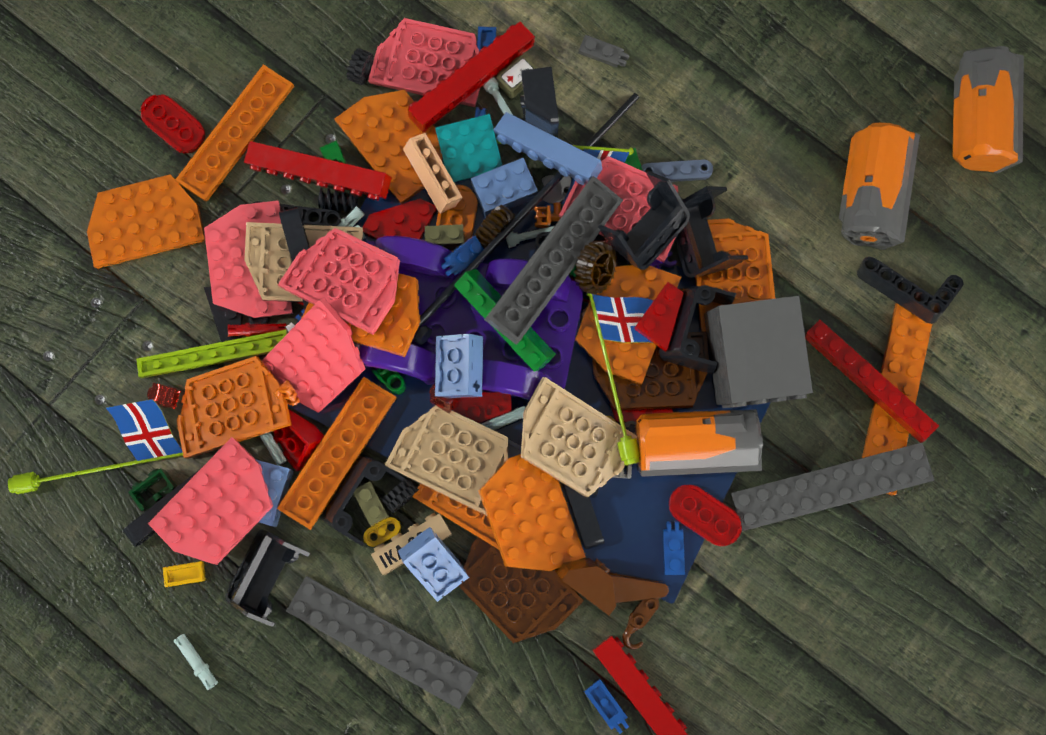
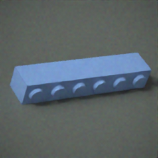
M507 112L494 128L496 139L501 144H508L519 153L522 151L532 160H539L546 167L558 170L563 176L574 178L580 185H586L592 176L597 178L603 169L600 159Z

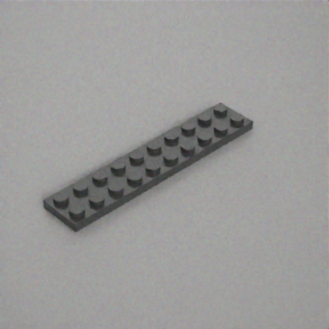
M592 176L484 320L517 345L578 261L577 257L581 255L580 251L584 250L585 245L593 242L599 234L598 226L600 224L604 226L623 199L596 177Z
M918 443L733 492L731 496L736 513L740 518L742 531L931 482L934 481V477L923 443Z
M308 576L304 578L286 610L291 615L460 709L479 673Z

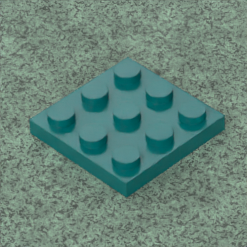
M490 114L435 128L444 165L453 182L476 177L503 166Z

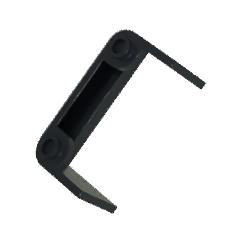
M552 67L521 70L523 95L520 96L523 118L520 119L558 138L559 118Z
M650 171L647 172V176L654 185V188L647 197L650 209L627 234L620 229L614 231L601 224L598 226L610 246L641 270L647 269L687 225L690 219V213L670 179Z
M706 186L682 200L690 213V219L676 236L675 244L684 274L687 277H700L727 270L748 259V255L731 256L727 251L717 252L707 218L712 216L716 209L714 198L726 192L727 187Z
M706 285L680 288L679 290L683 292V297L669 346L666 352L659 348V356L663 361L713 374L718 362L699 358V344L687 338L696 303L708 305L712 302L729 305L733 303L736 293Z
M361 453L322 512L320 518L357 544L367 547V543L349 532L353 520L344 511L352 499L355 490L360 486L365 477L371 481H378L386 472L402 482L406 478Z
M261 529L256 534L227 590L226 601L246 617L273 627L275 623L267 618L272 611V603L268 596L285 563L291 564L299 558L300 553L305 556H309L310 553L271 532Z

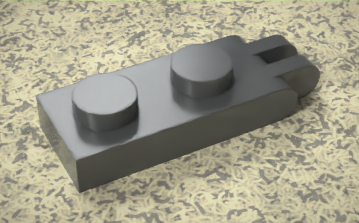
M587 35L584 36L578 54L613 67L618 65L625 67L627 64L625 60L629 59V55L624 53L622 48Z

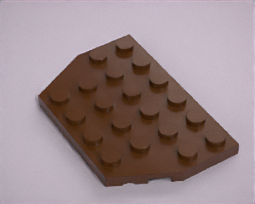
M688 332L687 338L696 341L700 346L698 357L709 360L707 333ZM656 345L642 385L613 375L621 410L693 408L707 373L663 361L658 353L659 347ZM592 358L593 375L613 409L617 410L608 372H605Z
M479 537L472 543L464 566L469 578L464 582L462 580L459 587L512 643L555 630L584 601L569 585L560 579L555 570L542 571L505 567L500 550Z

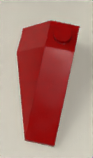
M288 409L292 425L273 431L275 435L273 439L276 443H280L286 460L298 472L304 468L324 438V435L315 425Z

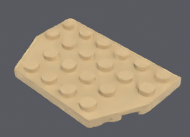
M246 222L245 262L262 300L303 302L301 298L278 286L280 280L292 264L282 224ZM304 225L310 247L316 244V240L326 236L334 228L363 241V227Z
M542 377L523 412L521 458L583 496L589 497L597 488L602 487L613 476L621 473L625 466L624 461H621L617 445L618 442H621L620 438L624 437L621 425L546 377ZM626 429L627 436L632 435V439H637L635 434Z
M437 404L428 413L418 418L412 425L402 430L385 466L487 516L478 490L487 483L490 477L508 459V437Z

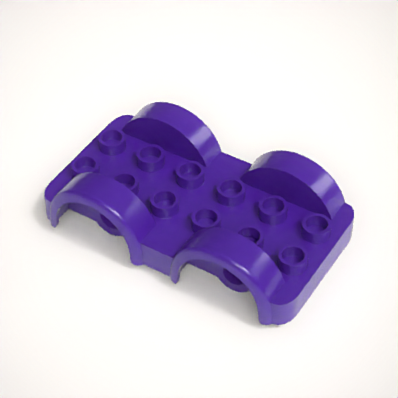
M384 236L375 241L366 242L398 257L400 260L398 273L415 277L418 280L420 315L465 270L463 269L456 275L452 273L447 276L445 272L450 267L448 266L443 269L441 265L446 262L444 258L452 251L425 240L404 236ZM496 259L488 264L481 263L476 269L502 296L528 261L521 259ZM567 276L531 325V328L556 353L544 368L536 372L484 320L485 318L458 289L422 325H427L432 329L431 336L427 342L421 346L413 338L405 357L356 342L353 343L355 347H358L364 366L403 373L418 378L427 385L435 383L436 336L459 334L483 336L482 390L510 394L530 400L542 377H546L565 390L582 307L583 291L576 285L575 281H572Z

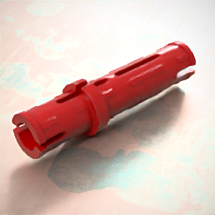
M249 322L243 325L228 324V337H250L287 330L286 323L249 324Z

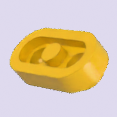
M393 517L386 518L364 532V542L368 546L377 547L399 534L401 524ZM390 524L395 526L393 531L388 530ZM377 534V540L372 541L371 535Z

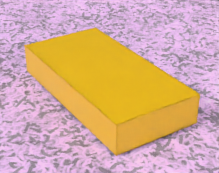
M204 562L163 567L164 586L172 587L206 581Z

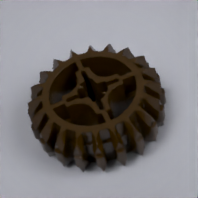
M499 205L487 215L474 234L484 249L515 218V214L508 207Z
M595 241L585 245L584 250L580 251L581 255L577 257L578 261L575 264L576 269L574 270L576 274L574 280L577 281L576 285L582 291L589 294L602 293L603 290L607 289V285H611V280L614 279V272H616L615 266L618 264L615 262L617 256L612 246L605 242Z

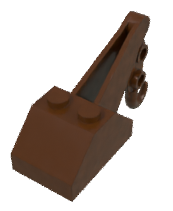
M583 558L565 562L560 568L555 570L563 582L607 615L612 613L616 603L641 600L630 614L627 627L622 635L624 645L632 650L640 648L643 642L632 644L629 641L630 636L647 624L659 607V598L665 597L669 592L668 586L662 581L610 572V569L598 559L593 561L591 558Z

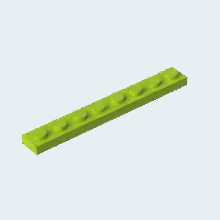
M281 330L137 358L138 377L142 379L265 355L286 336L288 331Z

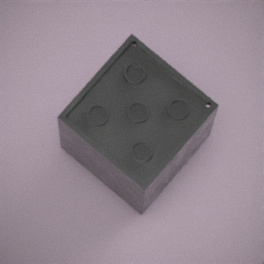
M799 296L721 305L704 313L710 361L718 362L712 374L716 405H722V408L802 399L807 398L806 394L813 393Z

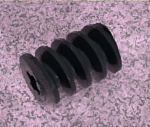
M320 188L318 207L319 209L326 210L329 207V210L335 211L337 209L338 212H342L344 208L345 213H349L350 209L353 210L356 206L358 207V196L350 194L351 191H349V194H346V191L339 194L335 190L334 194H332L330 188L324 193L323 188Z

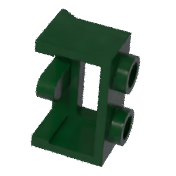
M154 469L148 474V478L144 481L136 482L132 486L133 489L128 492L141 511L146 512L178 487L164 469ZM164 478L168 483L167 486L145 501L141 494Z

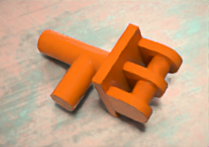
M553 203L554 214H551L550 205H547V207H535V219L537 220L535 227L547 228L550 226L551 221L558 222L561 218L559 217L561 203Z
M288 380L274 392L278 400L280 392L283 393L287 405L294 406L300 401Z

